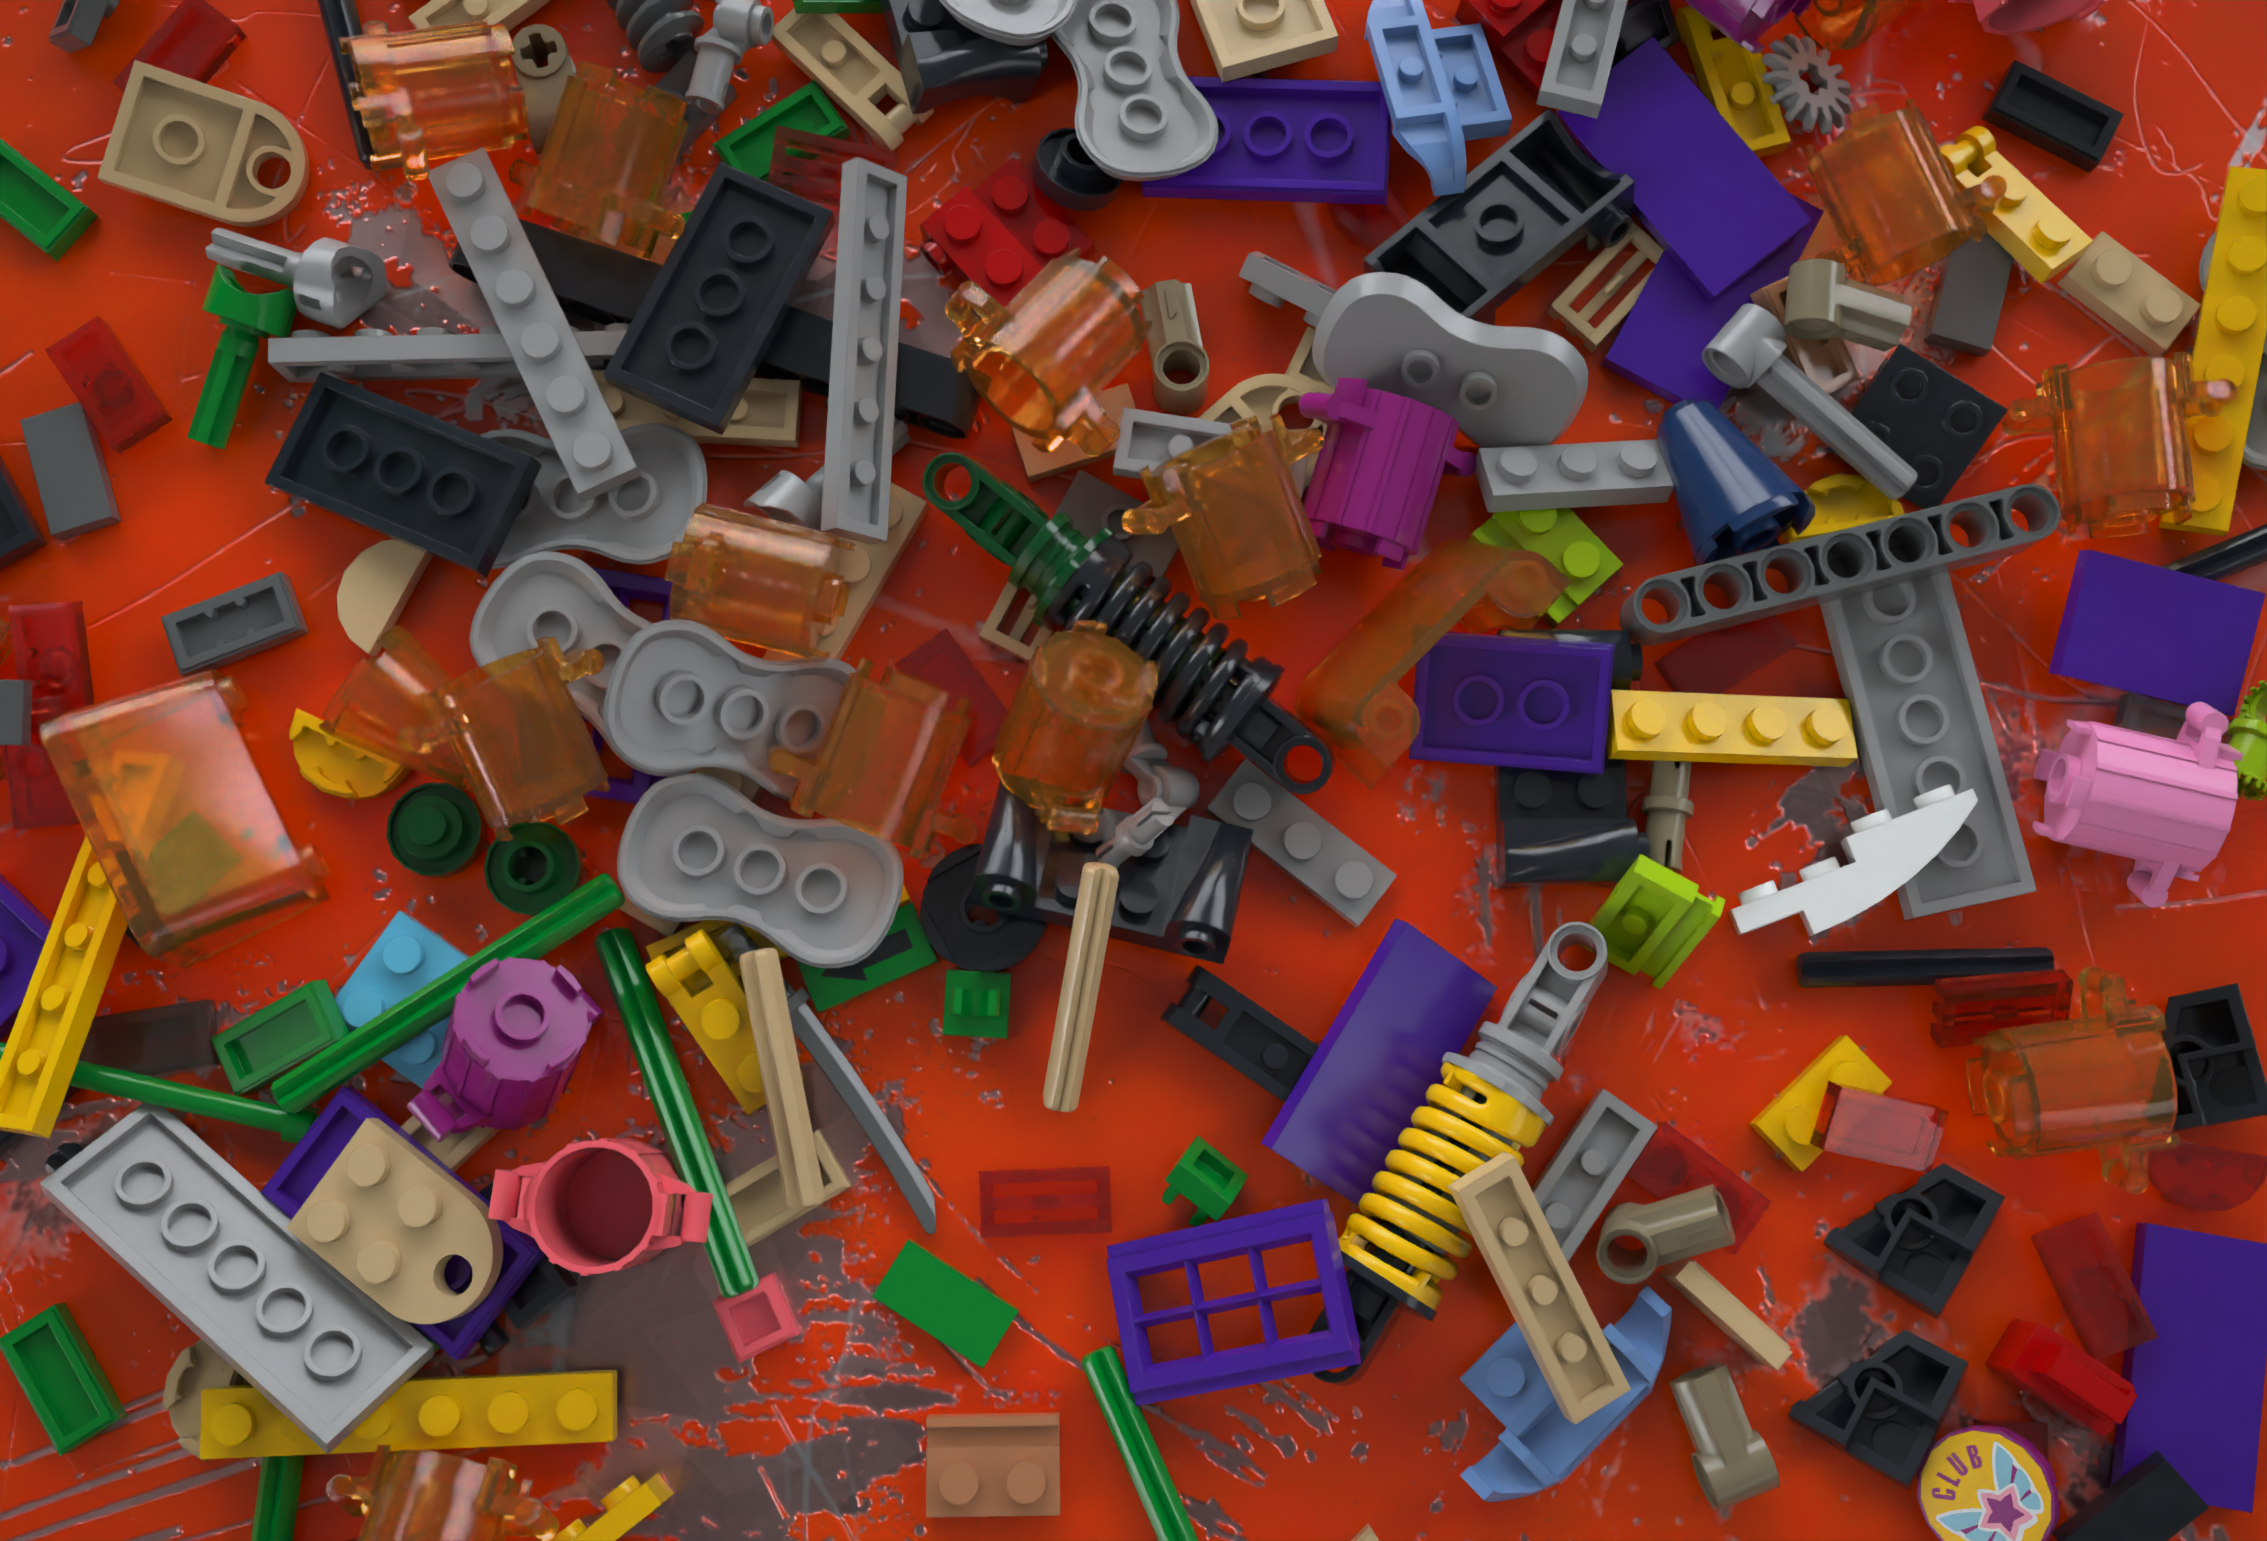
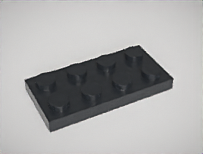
M719 162L603 373L607 383L723 435L835 224L833 211Z
M320 372L264 483L285 495L487 578L542 464L531 455Z

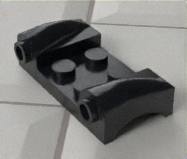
M880 0L912 114L925 113L942 104L973 96H996L1005 98L1014 104L1026 103L1040 78L1041 72L1047 67L1048 50L1045 40L1034 45L1016 46L986 38L959 23L939 0Z
M1547 109L1466 175L1464 193L1440 196L1364 258L1365 273L1390 272L1409 276L1427 286L1456 312L1475 321L1495 326V310L1578 241L1583 243L1589 251H1594L1603 245L1607 248L1614 247L1627 235L1633 223L1631 214L1633 211L1635 181L1627 174L1610 172L1592 161L1574 143L1557 115L1550 109Z
M1498 630L1495 634L1500 636L1613 643L1615 650L1611 690H1629L1631 681H1639L1641 679L1643 669L1642 648L1640 643H1631L1628 630ZM1607 746L1605 748L1603 774L1494 766L1497 888L1564 885L1615 888L1640 854L1650 859V845L1647 833L1638 832L1635 820L1627 819L1625 759H1608Z
M1003 770L973 876L970 904L1072 928L1083 866L1088 862H1098V859L1103 857L1096 856L1097 848L1115 836L1116 826L1126 817L1133 814L1063 798L1065 784ZM1195 815L1190 816L1188 827L1175 824L1167 827L1154 839L1153 846L1141 856L1131 855L1117 868L1119 881L1109 937L1223 964L1232 938L1253 829Z

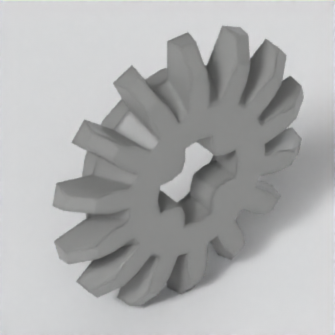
M1787 34L1783 37L1784 42L1777 39L1774 40L1769 47L1775 54L1766 53L1762 58V63L1772 68V72L1763 74L1762 79L1763 83L1771 84L1775 94L1769 97L1773 105L1779 103L1786 111L1784 118L1790 123L1794 118L1802 121L1803 131L1811 133L1816 121L1822 135L1831 132L1832 123L1837 129L1842 127L1846 123L1844 114L1848 115L1852 111V104L1847 97L1852 92L1851 86L1845 80L1836 79V76L1841 75L1844 71L1842 65L1835 64L1829 67L1827 62L1830 58V51L1824 47L1817 54L1816 44L1810 37L1805 36L1800 41L1795 35ZM1805 72L1810 75L1811 82L1819 88L1813 94L1809 92L1808 83L1800 79V76Z

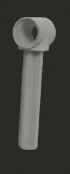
M1747 303L1742 305L1702 351L1703 362L1709 371L1723 383L1734 388H1749L1756 382L1888 499L1895 501L1909 491L1917 479V472L1782 354L1787 347L1785 343L1787 335L1784 327L1774 315L1755 304Z

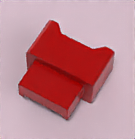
M2013 1319L1986 1361V1366L1990 1371L2035 1398L2058 1414L2072 1427L2101 1436L2109 1435L2116 1423L2121 1424L2138 1397L2134 1393L2135 1388L2130 1382L2046 1325Z

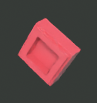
M776 1272L759 1279L758 1286L750 1292L735 1298L722 1297L712 1302L738 1363L802 1333Z

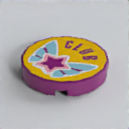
M1975 1425L1949 1432L1929 1448L1918 1471L1917 1498L1927 1525L1940 1541H2049L2060 1518V1500L2058 1501V1491L2055 1486L2057 1480L2050 1463L2032 1442L2004 1427Z

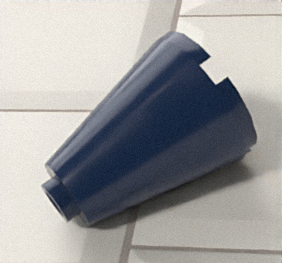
M1686 399L1676 403L1663 414L1661 418L1663 423L1658 428L1656 437L1674 484V496L1697 566L1779 546L1780 544L1776 538L1781 536L1790 527L1794 529L1797 536L1808 527L1815 516V505L1810 497L1711 402H1695L1693 399Z

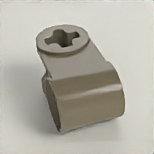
M544 24L530 25L521 29L511 44V58L522 96L520 102L525 124L536 154L539 155L597 141V134L588 101L580 84L577 68L569 56L568 48L562 35L553 27ZM548 59L549 65L542 68L541 62Z

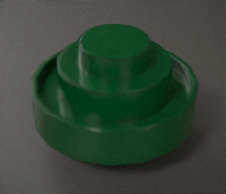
M425 783L410 789L396 801L388 817L386 837L393 856L403 867L425 877L447 878L463 872L478 859L486 843L487 823L481 806L467 792L447 783Z
M536 820L513 824L498 834L487 851L484 864L486 885L495 900L514 913L532 917L580 888L585 870L582 851L572 836L551 823Z

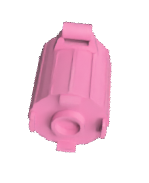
M2204 702L2192 703L2187 708L2185 713L2186 721L2176 740L2094 721L2081 722L2068 719L2066 725L2071 730L2064 736L2058 751L2042 748L2033 777L2047 781V787L2044 794V823L2033 821L2032 828L2039 835L2050 837L2053 841L2136 859L2134 871L2127 879V886L2136 897L2149 907L2156 908L2166 902L2168 898L2167 889L2170 887L2174 877L2198 882L2200 875L2194 874V871H2202L2204 867L2217 857L2230 831L2236 801L2238 800L2237 766L2234 765V759L2241 761L2243 757L2241 752L2229 744L2221 743V736L2228 729L2229 722L2227 717Z

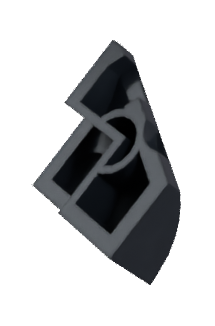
M2238 983L2169 997L2158 1053L2155 1055L2151 1072L2152 1079L2145 1109L2139 1124L2142 1136L2266 1116L2267 1082Z
M1943 1163L1919 1177L1917 1184L1902 1193H1893L1874 1204L1872 1211L1842 1229L1836 1227L1829 1231L1824 1240V1246L1872 1280L1938 1320L1998 1217L2005 1196Z
M1903 1330L1882 1344L1876 1354L1862 1363H1854L1839 1373L1836 1381L1806 1401L1801 1399L1796 1402L1788 1416L1791 1420L1833 1447L1909 1490L1967 1375L1968 1362L1907 1330Z

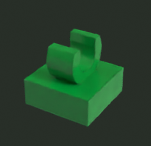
M947 970L942 1035L1008 1039L1012 974Z
M1197 1135L1166 1177L1165 1181L1169 1183V1186L1163 1194L1162 1202L1169 1206L1177 1195L1182 1194L1198 1206V1209L1189 1221L1192 1226L1202 1225L1209 1216L1217 1222L1232 1204L1249 1175Z

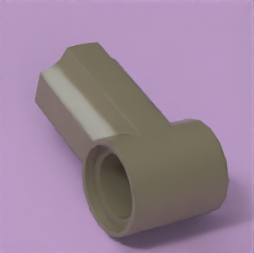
M1806 259L1790 266L1783 324L1788 335L1805 340H1823L1837 337L1884 352L1898 346L1900 338L1910 326L1912 306L1904 302L1902 295L1847 279V268L1836 261Z
M1177 279L1155 282L1149 288L1139 291L1138 295L1153 375V395L1156 403L1163 410L1172 414L1185 415L1195 411L1205 400L1210 360L1203 349L1191 283H1182ZM1174 370H1186L1196 379L1185 385L1175 384L1166 375Z
M1711 1184L1647 1205L1627 1202L1610 1208L1603 1218L1596 1256L1598 1265L1606 1276L1615 1282L1636 1284L1649 1278L1656 1267L1734 1244L1735 1233L1722 1195ZM1623 1235L1633 1236L1639 1239L1644 1244V1247L1638 1250L1624 1249L1616 1244L1614 1239Z
M1717 1363L1699 1367L1683 1373L1675 1380L1669 1382L1696 1451L1691 1453V1459L1697 1479L1707 1500L1715 1511L1780 1487L1779 1474L1772 1455L1761 1435L1755 1429L1752 1430L1726 1364Z

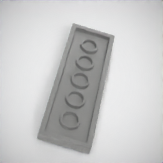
M1889 538L1888 545L1891 554L1897 560L1908 563L1909 556L1906 547L1900 541ZM1827 554V564L1830 570L1839 577L1848 578L1849 572L1846 562L1838 555ZM1945 572L1820 604L1844 697L1849 699L1853 730L1875 812L1888 808L1892 819L1917 810L1913 798L1951 784L1955 795L1973 788L1978 802L1960 829L1942 850L1915 876L1896 889L1904 920L2037 891L1949 573Z
M149 1103L141 1104L40 1182L45 1197L327 1454L335 1449L434 1356L433 1345L408 1322L386 1311L289 1232L286 1227L291 1222V1219L165 1107Z

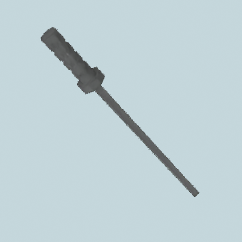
M738 923L733 924L718 937L723 946L730 950L729 953L738 964L740 955L758 949V945L750 936L748 937L744 928ZM783 979L794 1034L826 1075L868 1137L923 1230L928 1234L935 1233V1199L929 1185L864 1083L805 1003L810 996L802 987L795 991L788 981L785 982V979Z

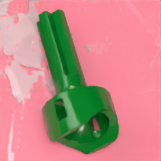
M216 264L202 310L218 316L217 322L226 325V327L220 334L187 438L225 450L259 348V337L268 340L270 335L278 338H288L298 308L294 300L293 290L285 288L279 292L260 295L248 293L238 282L233 271Z

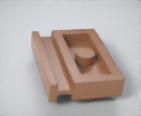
M1060 1412L927 1415L926 1518L1060 1515Z

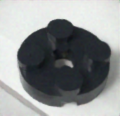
M982 844L967 845L945 856L933 868L927 880L928 883L923 891V900L921 901L920 918L922 927L933 948L945 960L966 971L1001 972L1018 965L1033 953L1045 934L1048 923L1001 911H996L999 920L990 926H987L982 919L972 923L967 913L975 907V905L970 904L973 876Z

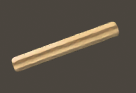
M1088 862L1082 869L1043 1090V1103L1045 1107L1054 1111L1072 1112L1078 1107L1119 881L1117 868L1107 863Z
M775 948L757 949L740 955L739 964L786 1205L789 1209H806L823 1202L825 1193L778 952Z

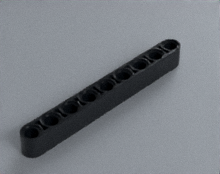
M519 219L564 313L604 326L614 323L631 324L663 265ZM457 241L448 264L449 268L461 277L478 284ZM790 307L755 375L767 379L800 380L804 391L828 398L833 320ZM898 342L894 416L897 420H902L906 424L942 436L961 440L968 439L989 379L983 372L971 365Z

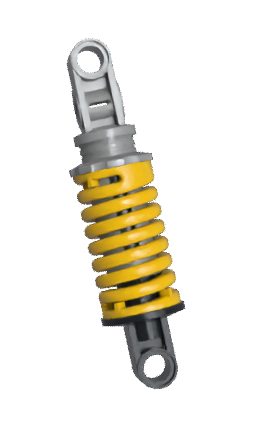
M1569 922L1558 927L1550 936L1531 970L1524 975L1513 991L1498 1024L1484 1021L1477 1032L1481 1041L1477 1042L1474 1052H1471L1469 1057L1451 1052H1446L1441 1060L1443 1063L1441 1075L1444 1078L1443 1083L1447 1086L1441 1084L1430 1085L1426 1092V1099L1431 1107L1420 1106L1415 1109L1411 1116V1122L1415 1128L1404 1129L1398 1137V1143L1402 1150H1391L1385 1158V1165L1390 1172L1380 1171L1376 1173L1372 1180V1187L1377 1194H1363L1359 1201V1209L1363 1215L1360 1213L1352 1214L1347 1220V1227L1344 1233L1339 1238L1361 1346L1359 1353L1362 1363L1348 1366L1345 1370L1337 1373H1332L1328 1370L1312 1373L1316 1378L1339 1386L1353 1384L1365 1375L1403 1311L1431 1322L1438 1314L1435 1310L1442 1300V1290L1437 1284L1440 1279H1454L1458 1273L1457 1264L1446 1252L1458 1258H1465L1471 1251L1470 1241L1458 1232L1462 1230L1471 1236L1472 1234L1448 1185L1504 1151L1515 1156L1521 1168L1524 1164V1157L1518 1152L1520 1146L1522 1145L1526 1148L1534 1146L1545 1127H1550L1555 1119L1540 1102L1543 1096L1542 1093L1547 1090L1549 1082H1558L1564 1072L1563 1067L1555 1059L1563 1052L1578 1029L1588 1004L1605 979L1608 970L1605 939L1592 925L1584 922ZM1581 944L1591 948L1597 957L1593 965L1588 969L1571 971L1559 962L1561 953L1571 945ZM1325 1308L1308 1334L1329 1330Z

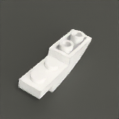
M1951 784L1913 798L1917 810L1892 819L1887 808L1851 822L1854 834L1845 837L1840 842L1849 865L1840 868L1835 856L1799 870L1802 883L1778 891L1774 880L1737 894L1741 906L1731 909L1728 913L1738 936L1799 913L1810 937L1840 924L1880 902L1915 876L1942 850L1960 829L1978 802L1973 788L1955 795Z

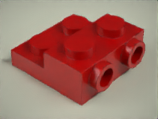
M1460 0L1455 18L1462 25L1481 23L1491 55L1537 101L1563 0Z
M1014 157L1008 160L973 191L965 185L919 224L923 239L920 250L925 259L942 276L950 271L964 286L961 294L970 308L983 320L991 315L1003 329H1006L1095 252V243L1057 203L1043 194L1034 182V178Z

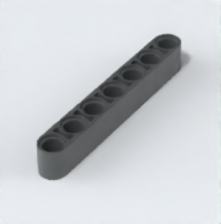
M2023 484L1655 576L1644 581L1622 604L1619 613L1620 626L1622 630L1629 631L1632 642L1640 643L1642 646H1655L2013 556L2027 550L2052 534L2060 521V504L2055 495L2047 488L2036 484ZM2011 508L2018 510L2025 516L2028 522V532L2021 530L2014 524L2011 518ZM1950 523L1960 526L1966 532L1969 542L1968 547L1959 545L1954 541L1950 534ZM1889 538L1900 541L1906 547L1909 556L1908 563L1897 560L1891 554L1888 545ZM1827 554L1838 555L1846 562L1849 572L1848 578L1839 577L1830 570L1827 564ZM1766 569H1775L1785 576L1788 582V593L1776 592L1768 585L1765 577ZM1704 584H1714L1724 590L1728 599L1727 609L1713 607L1707 602L1704 596ZM1643 599H1653L1664 606L1667 612L1666 624L1658 625L1650 622L1645 617L1641 605Z

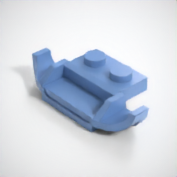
M1373 0L1368 11L1364 40H1368L1393 123V136L1405 151L1427 171L1431 179L1434 197L1464 193L1467 163L1465 141L1508 135L1512 122L1482 25L1478 23L1431 29L1422 0Z
M1646 1285L1637 1295V1299L1625 1315L1614 1326L1609 1323L1602 1330L1631 1390L1576 1425L1563 1416L1530 1348L1515 1322L1459 1378L1476 1398L1506 1427L1498 1436L1500 1442L1483 1459L1473 1466H1469L1460 1476L1487 1502L1526 1497L1556 1484L1561 1485L1653 1391L1654 1383L1664 1362L1671 1326L1672 1308Z

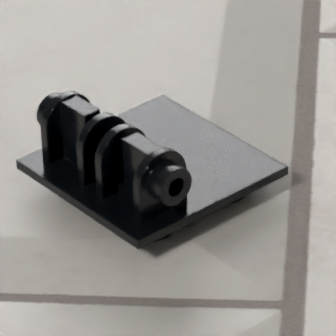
M1899 343L1890 358H1885L1872 377L1874 381L1853 409L1851 415L1917 472L1918 476L1914 485L1902 497L1921 509L1939 506L2008 409ZM1829 446L1826 448V450L1844 460Z

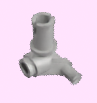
M712 0L717 4L713 14V27L703 36L697 37L694 43V49L698 52L688 91L684 97L689 106L705 113L721 114L725 107L724 101L734 65L742 62L743 54L750 48L757 47L758 44L767 45L770 42L774 30L773 11L770 7L762 6L759 0Z
M1139 697L1119 699L1110 704L1111 708L1104 710L1105 720L1109 723L1121 755L1117 764L1122 774L1133 775L1139 781L1137 792L1139 801L1143 806L1135 814L1121 821L1116 826L1115 836L1096 850V856H1103L1101 859H1098V862L1107 863L1116 868L1131 855L1141 856L1153 846L1154 839L1172 825L1186 809L1192 808L1199 797V783L1195 775L1182 767L1171 766L1165 760L1168 754L1163 744L1156 742L1144 707L1139 702Z

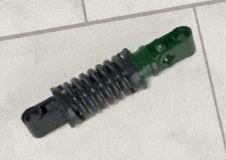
M943 453L929 462L922 479L926 497L934 506L960 525L965 533L980 547L1002 563L1012 567L1008 576L1010 584L1018 590L1027 588L1029 593L1036 595L1035 597L1039 600V604L1035 610L1033 622L1040 628L1045 627L1048 630H1055L1064 626L1061 637L1067 646L1074 648L1083 645L1081 653L1088 663H1101V671L1108 679L1120 678V687L1128 695L1139 693V702L1145 709L1153 710L1159 708L1158 717L1165 725L1177 723L1175 728L1177 734L1182 739H1187L1193 743L1202 754L1201 758L1205 762L1210 764L1232 745L1290 792L1296 794L1313 793L1323 787L1329 780L1335 767V755L1330 744L1271 697L1281 680L1285 668L1278 663L1274 665L1264 656L1255 657L1250 662L1245 658L1249 649L1248 643L1240 638L1234 639L1225 649L1222 648L1221 645L1229 636V629L1223 623H1215L1206 634L1202 632V629L1210 620L1209 612L1203 607H1198L1186 619L1183 614L1190 607L1191 599L1185 592L1176 593L1166 603L1164 600L1172 590V583L1166 577H1158L1149 587H1146L1153 575L1152 566L1144 561L1137 563L1134 567L1128 564L1133 558L1132 550L1115 537L1116 533L1113 530L1105 527L1091 538L1083 536L1078 529L1073 528L1074 520L1066 513L1060 512L1052 519L1048 518L1049 515L1029 497L1005 480L1002 481L982 463L958 453ZM963 466L969 472L971 486L965 497L958 501H952L945 492V479L951 470ZM1307 745L1314 748L1320 754L1323 765L1322 771L1317 778L1304 781L1291 774L1288 769L1287 758L1293 747Z

